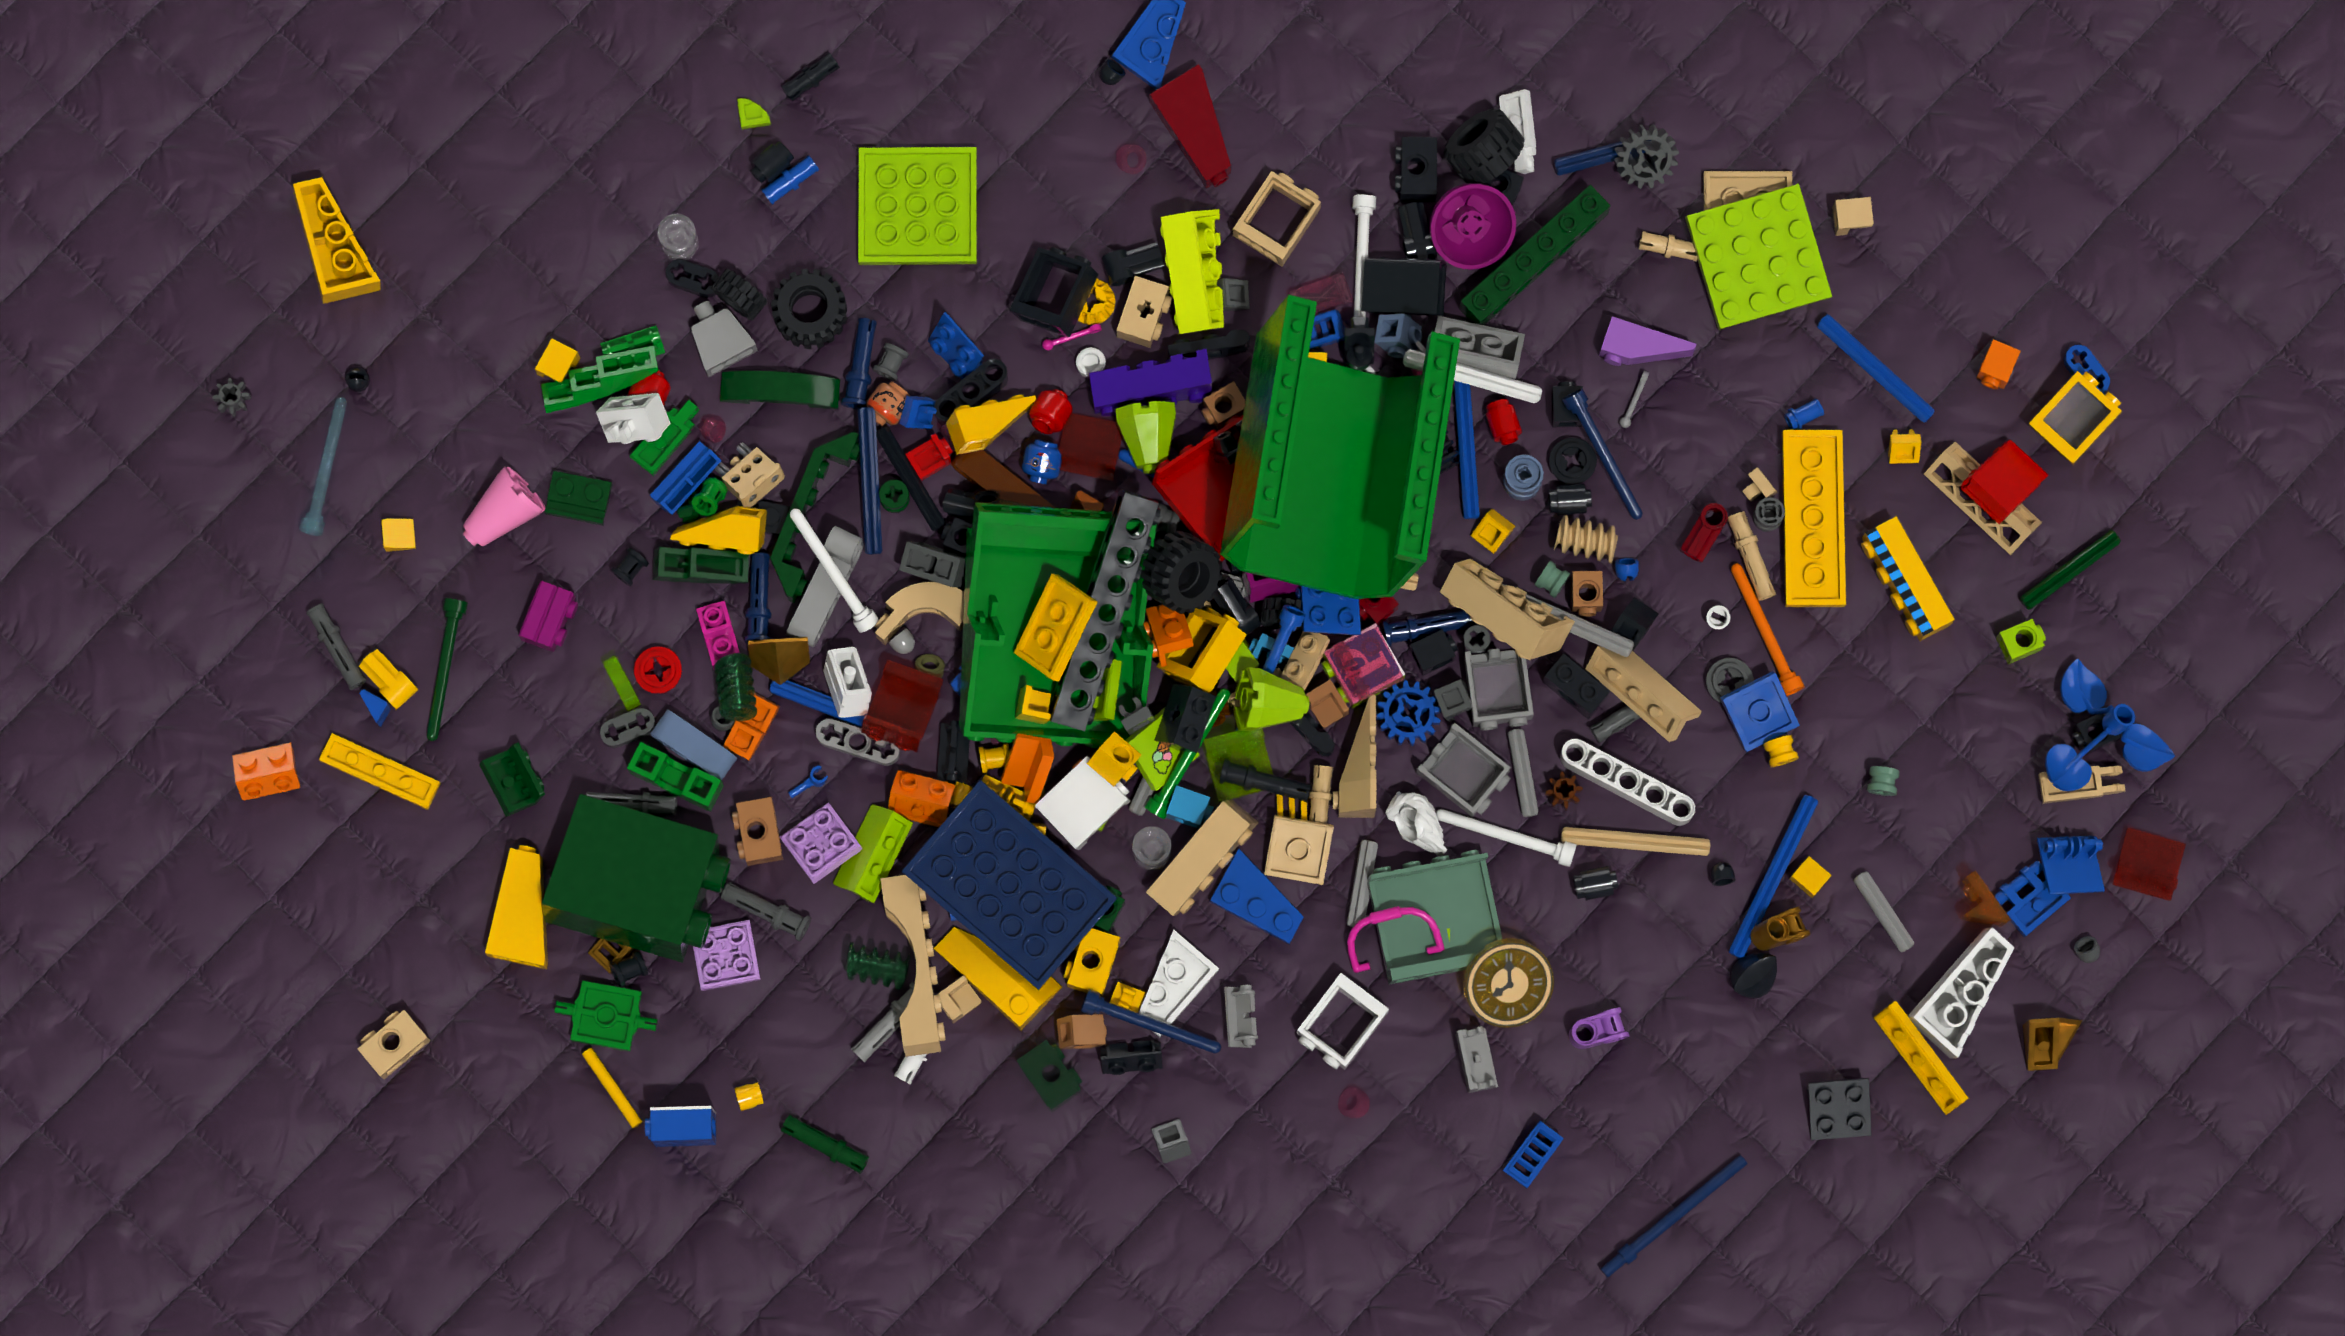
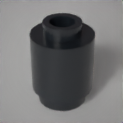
M778 141L775 145L770 144L750 162L753 167L750 172L761 184L764 181L771 184L782 174V171L791 166L790 162L794 157Z
M1584 484L1555 486V489H1548L1550 513H1557L1558 516L1584 514L1587 512V507H1592L1591 490H1585Z
M1608 866L1580 871L1579 875L1573 876L1577 899L1585 898V901L1612 896L1614 895L1613 889L1618 888L1615 870L1609 871Z

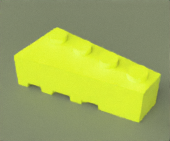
M1219 209L1191 211L1161 217L1162 225L1160 231L1165 242V263L1170 273V293L1174 299L1176 311L1174 320L1179 334L1224 327L1223 290L1217 286V280L1220 278V274H1222V264L1216 259V246L1221 245L1220 233H1215V220L1220 219Z

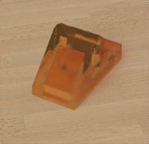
M1976 870L1962 880L1965 885L1962 887L1965 895L1971 902L1976 900L1978 906L1963 915L1961 920L2003 927L2011 920Z

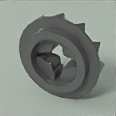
M1724 658L1711 666L1706 676V686L1713 700L1722 703L1720 697L1732 692L1728 686H1718L1721 682L1725 681V670H1727L1731 679L1742 678L1734 684V690L1754 681L1752 671L1741 660Z

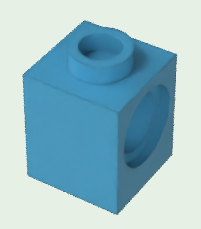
M1176 785L1166 818L1200 829L1202 823H1205L1211 816L1214 807L1209 805L1210 797Z

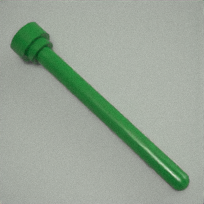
M1226 688L1221 689L1215 698L1199 748L1230 697V691ZM1183 752L1160 793L1150 797L1144 808L1160 818H1166L1170 804L1169 799L1196 753Z

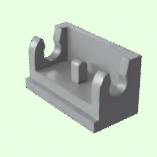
M1480 1026L1473 1030H1458L1456 1032V1039L1468 1093L1497 1088L1498 1084L1486 1029Z

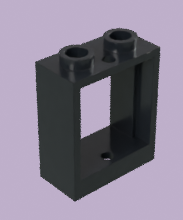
M1038 247L1009 311L1022 322L1070 338L1099 274L1090 266L1091 262L1086 258L1076 255L1073 259L1067 257L1065 252L1057 248L1051 247L1050 250ZM1052 267L1078 275L1060 315L1034 307Z

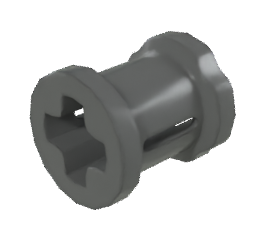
M885 343L883 347L885 351L879 364L874 366L873 371L882 377L896 381L898 378L896 374L903 359L908 358L909 354L895 345Z
M1474 625L1466 630L1464 645L1468 651L1481 654L1488 649L1491 639L1485 627ZM1472 633L1476 635L1482 633L1484 635L1481 647L1478 644L1473 646L1470 644Z

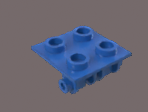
M944 312L928 342L931 344L934 352L949 364L952 372L963 380L982 365L984 355L952 318Z
M1304 586L1296 589L1295 598L1302 601V611L1306 614L1303 620V632L1361 635L1359 599H1352Z
M2096 836L2037 838L2049 894L2105 891L2096 854L2103 848L2101 839H2097Z

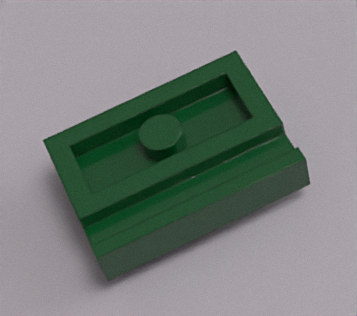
M553 471L548 501L544 512L546 515L604 526V518L613 484L608 481Z

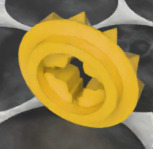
M1098 278L1090 294L1095 290L1096 299L1101 303L1094 304L1091 311L1088 312L1086 302L1078 318L1079 322L1087 325L1100 324L1106 321L1115 308L1114 292L1108 283Z

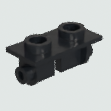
M959 721L941 723L937 780L948 783L958 781L967 784L970 739L963 736L959 727Z
M1154 1039L1133 1042L1134 1052H1128L1127 1042L1106 1044V1047L1100 1048L1103 1074L1121 1075L1131 1071L1151 1072L1155 1069H1162L1161 1043L1154 1042Z

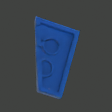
M1152 0L1111 58L1155 90L1159 89L1186 2L1183 0Z
M1238 849L1210 902L1290 945L1304 917L1248 857Z

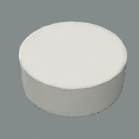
M1089 347L1080 351L1076 358V367L1083 377L1089 378V373L1105 370V356L1099 349Z

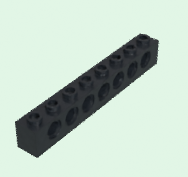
M1119 490L1086 592L1087 595L1098 603L1060 681H1057L1048 713L1051 714V722L1085 732L1086 726L1091 725L1094 720L1096 709L1093 708L1096 696H1101L1105 685V680L1102 677L1105 668H1110L1114 658V651H1111L1114 640H1119L1122 634L1123 623L1121 619L1124 611H1128L1131 606L1133 595L1130 594L1133 582H1138L1142 571V566L1139 563L1142 554H1147L1150 548L1151 537H1149L1151 527L1157 524L1160 517L1161 509L1158 508L1159 503L1154 499L1126 490ZM1138 518L1140 522L1138 530L1133 533L1127 532L1126 525L1128 521ZM1122 547H1129V558L1125 561H1118V551ZM1115 575L1120 576V586L1117 589L1110 590L1108 588L1109 579ZM1104 604H1110L1112 606L1111 614L1106 618H1099L1098 611L1100 607ZM1094 633H1102V642L1098 646H1090V637ZM1086 661H1092V672L1087 675H1081V665ZM1076 690H1083V700L1079 703H1071L1072 693Z

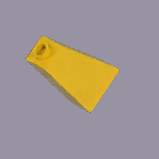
M519 845L518 849L510 848L485 954L491 958L547 970V933L542 910L544 898L543 858L540 854H536L537 849Z

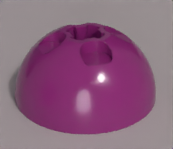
M1466 183L1447 191L1436 203L1430 218V236L1436 251L1446 262L1462 269H1480L1499 260L1511 246L1516 232V216L1510 201L1499 190L1482 183Z

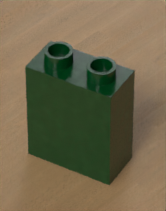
M580 794L542 901L544 921L683 963L689 945L702 949L706 942L713 914L701 911V907L707 890L717 893L722 892L728 877L731 859L719 855L718 834Z

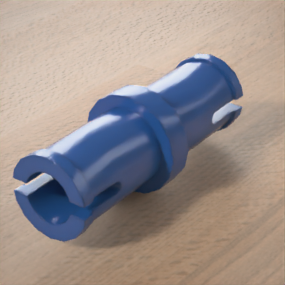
M808 155L790 170L785 169L782 171V176L761 190L773 205L774 202L792 189L794 191L799 189L798 185L815 172H818L819 168Z

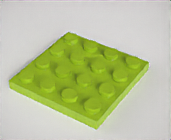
M977 147L859 148V265L977 264Z
M1799 184L1685 217L1718 330L1832 297Z

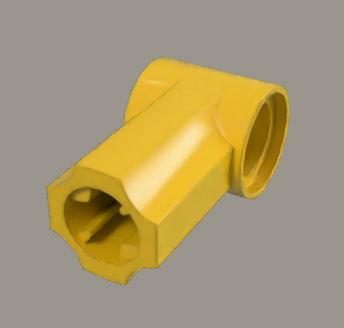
M378 649L369 653L359 665L360 669L380 689L379 692L396 710L418 691V688L402 671H398Z

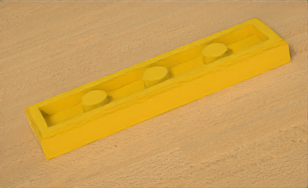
M331 733L319 758V761L426 810L429 809L441 784L431 777Z
M1897 1001L1890 1004L1874 1017L1875 1021L1945 1115L1969 1099Z

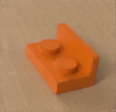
M898 770L890 791L888 809L895 811L908 820L940 827L949 816L955 785Z

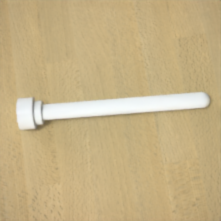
M1361 194L1353 196L1352 205L1355 215H1358L1354 317H1366V312L1361 311L1364 261L1368 257L1370 216L1373 215V210H1376V196Z
M796 508L792 509L790 512L791 519L853 611V624L859 633L871 629L879 621V618L873 609L862 605L802 512Z
M1444 809L1436 811L1439 821L1554 856L1553 859L1559 861L1558 864L1567 867L1571 865L1577 844L1565 841V843L1558 842L1557 845Z

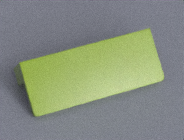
M872 804L855 837L863 850L842 864L833 884L839 888L851 891L868 902L875 903L882 888L880 878H887L913 822L893 810Z

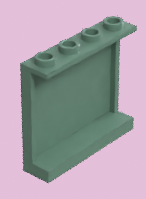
M1471 850L1461 853V858L1450 860L1449 855L1431 859L1432 863L1421 865L1420 861H1412L1402 864L1403 869L1391 871V866H1386L1373 870L1374 874L1367 878L1373 912L1395 906H1400V908L1414 907L1423 910L1435 920L1444 944L1442 952L1428 955L1426 948L1436 945L1432 930L1421 917L1412 914L1402 915L1401 918L1377 923L1376 927L1389 985L1472 969L1478 958L1486 951L1503 944L1486 864L1488 853L1479 854L1478 850ZM1447 928H1450V942H1449V937H1448ZM1508 950L1493 954L1480 967L1495 965L1492 959L1497 964L1506 963V953H1508V960L1510 959Z

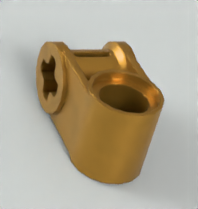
M1795 907L1772 916L1753 927L1751 930V940L1754 946L1764 951L1784 944L1788 945L1810 936V930L1805 929L1800 917V907Z

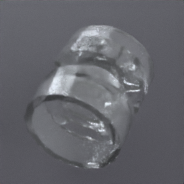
M672 214L666 216L660 222L657 235L662 250L667 257L673 260H686L696 253L699 239L694 223L689 217L683 214Z
M1155 826L1145 827L1135 835L1132 842L1133 857L1141 868L1149 871L1159 870L1169 862L1171 857V840L1163 829Z

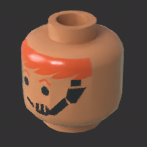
M892 381L889 384L880 383L868 398L866 405L867 407L874 408L876 423L883 427L885 423L897 425L901 419L906 396L910 395Z

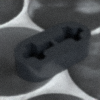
M681 259L673 260L668 264L666 277L671 286L705 298L716 295L711 289L712 286H708L707 290H703L702 283L695 281L696 278L706 281L707 277H711L714 284L719 278L715 271ZM680 267H683L684 273L691 276V278L680 277L678 281L675 280V275L672 272L673 270L678 271Z

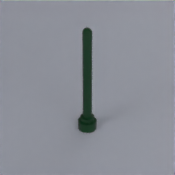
M445 598L442 611L445 612L444 617L447 618L426 734L427 739L430 741L437 740L439 735L458 622L462 620L463 615H466L468 602Z

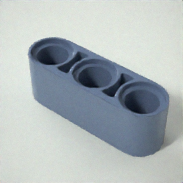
M668 709L650 733L653 738L690 764L721 781L738 759L726 748Z

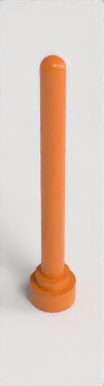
M1739 563L1733 564L1731 572L1779 672V681L1786 696L1795 694L1805 688L1800 676H1796L1795 672H1791L1743 567Z

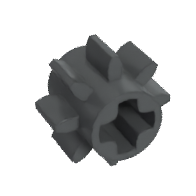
M229 378L227 384L223 386L217 384L219 395H214L212 398L215 402H222L218 407L221 413L228 409L231 415L235 417L236 411L240 409L247 411L245 400L251 399V395L247 392L242 393L246 388L243 381L235 385L233 380ZM227 395H236L237 399L235 401L228 400Z

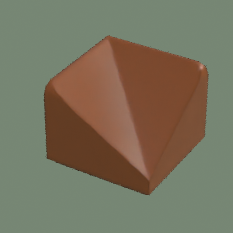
M1080 490L1077 492L1070 509L1104 511V504Z

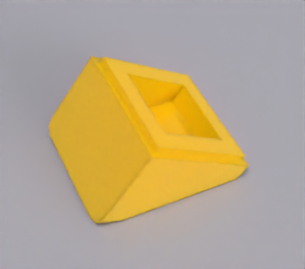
M1491 509L1470 536L1494 554L1513 531L1515 525L1497 511Z
M381 519L383 546L386 552L416 549L413 519Z
M1808 856L1790 877V880L1813 898L1832 875Z

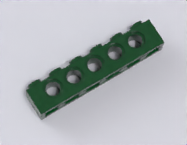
M1590 184L1465 296L1460 302L1459 310L1472 323L1485 326L1609 214L1611 205Z

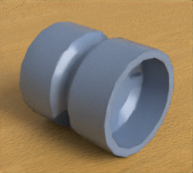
M1530 455L1515 456L1509 461L1503 477V486L1510 497L1515 500L1525 501L1537 495L1544 473L1540 462Z

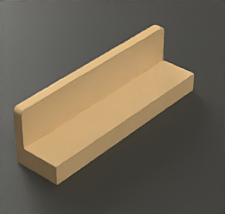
M1598 645L1585 668L1668 742L1677 740L1686 721L1698 718L1702 712L1633 651L1628 657H1624Z

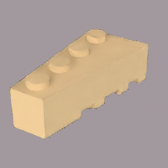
M1472 559L1454 563L1440 591L1441 594L1448 598V602L1451 605L1461 608L1468 613L1472 621L1485 626L1493 632L1492 634L1497 640L1506 642L1515 649V653L1521 658L1532 660L1560 651L1575 621L1567 616L1561 620L1551 614L1552 607L1543 602L1539 605L1526 599L1527 592L1510 585L1504 586L1502 584V577Z
M1233 799L1222 801L1146 893L1172 916L1178 915L1180 912L1184 915L1195 903L1193 897L1199 890L1204 892L1215 879L1212 875L1219 867L1223 869L1234 857L1233 851L1239 845L1243 846L1253 834L1252 830L1259 822Z

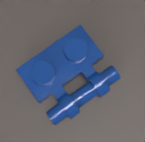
M2038 860L2029 867L2024 866L2019 870V875L2009 884L2004 883L1998 888L1999 892L1991 898L1997 907H2000L2006 901L2011 903L2013 908L2005 916L2024 938L2071 899L2069 894H2049L2046 880L2042 882L2037 877L2043 871V866ZM2026 884H2029L2034 890L2024 899H2021L2017 892Z

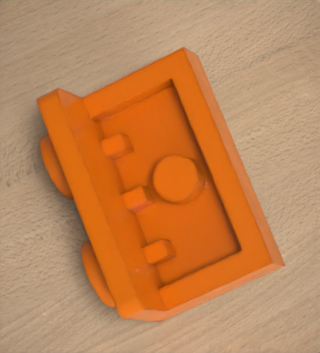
M1163 604L1146 608L1148 621H1144L1143 625L1149 637L1153 639L1151 640L1154 644L1152 658L1158 657L1161 667L1167 666L1166 653L1194 647L1185 614L1172 611Z
M291 742L232 755L235 783L241 799L244 801L300 788V781L296 772L294 749Z

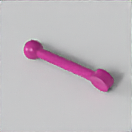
M1095 324L1087 329L1072 333L1070 338L1063 336L1054 340L1046 339L1042 342V347L1048 351L1055 345L1090 333L1100 332L1102 330L1101 325Z

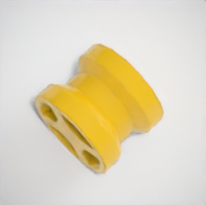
M1792 735L1782 736L1763 744L1764 749L1770 755V767L1785 765L1799 759L1798 753L1792 748Z

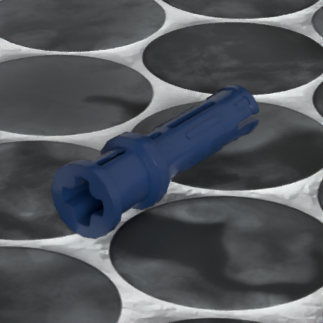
M868 318L858 319L851 371L845 375L847 387L845 398H842L841 405L851 409L867 407L865 401L867 388L872 381L868 372L877 321L871 320V323H869L870 319Z
M767 553L751 554L750 608L745 612V618L748 619V628L744 642L747 644L750 640L771 639L768 636L769 619L772 618V613L768 609L770 555Z
M1462 610L1420 619L1407 616L1406 620L1390 623L1385 620L1381 622L1383 637L1389 647H1391L1392 643L1408 640L1411 643L1416 642V640H1419V637L1431 635L1442 629L1444 632L1469 628L1474 626V622L1471 620L1470 615Z

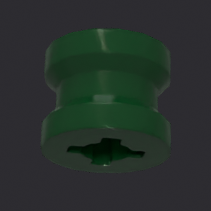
M889 480L881 486L879 497L886 511L900 513L908 507L910 502L909 491L902 481Z

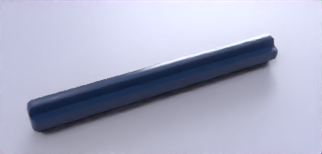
M863 407L858 409L864 545L866 554L875 555L882 553L876 415L874 408Z

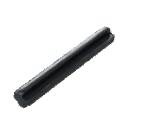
M885 426L877 430L876 434L879 443L901 480L906 485L931 530L937 531L946 524L944 518L890 428Z

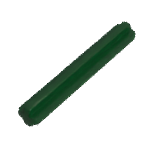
M2113 530L2107 532L2023 594L2020 598L2021 603L2026 609L2031 610L2118 546L2121 542L2119 536Z

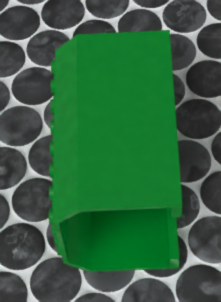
M1288 294L1256 335L1220 555L1240 571L1352 599L1392 597L1427 560L1460 338L1432 331L1428 335L1422 375L1387 378L1308 358L1317 302Z

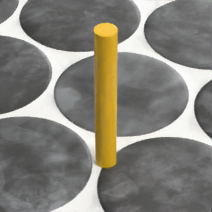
M589 1048L584 1051L582 1056L630 1126L635 1128L640 1125L642 1120L594 1050Z

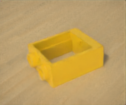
M1207 607L1206 611L1195 608V611L1186 618L1194 647L1166 653L1167 666L1161 667L1159 662L1156 667L1174 681L1186 686H1193L1210 694L1247 634L1238 628L1240 623L1227 614L1222 616ZM1213 626L1216 627L1215 633L1193 668H1189L1188 665Z

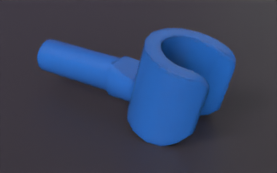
M815 766L811 770L808 779L788 792L791 798L812 786L821 787L826 783L828 776L822 780H817L813 776V774L822 769V766Z

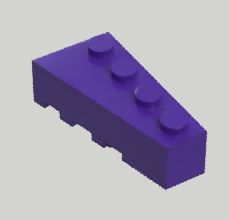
M1207 349L1197 350V357L1192 358L1184 357L1183 354L1170 356L1171 359L1166 360L1163 364L1154 360L1144 361L1137 364L1134 370H1130V366L1125 365L1089 373L1095 414L1101 413V416L1104 417L1116 415V408L1133 403H1141V406H1146L1151 401L1175 402L1176 406L1177 401L1189 400V403L1203 402L1205 397L1212 394V380Z

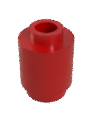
M1500 399L1488 404L1485 415L1494 441L1501 442L1502 445L1516 442L1518 436L1522 433V429L1514 406L1509 403L1508 399Z

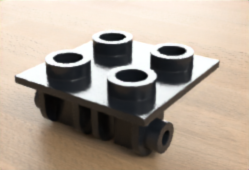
M1869 1078L1808 1082L1806 1091L1807 1098L1809 1099L1811 1140L1872 1136Z

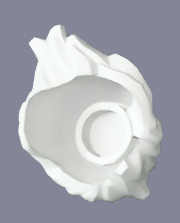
M1398 791L1385 813L1389 820L1395 821L1402 839L1424 850L1434 852L1438 856L1444 855L1447 849L1444 846L1443 829L1438 822L1433 805L1427 800L1426 796L1416 793L1401 794Z

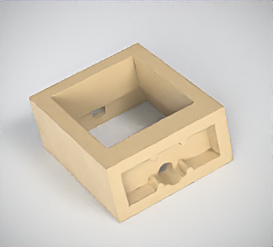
M1271 171L1234 226L1233 236L1283 267L1320 211L1321 201L1318 200L1319 196L1307 188L1301 190L1293 185L1294 181L1286 174L1280 172L1277 175ZM1273 188L1308 210L1284 247L1249 225Z

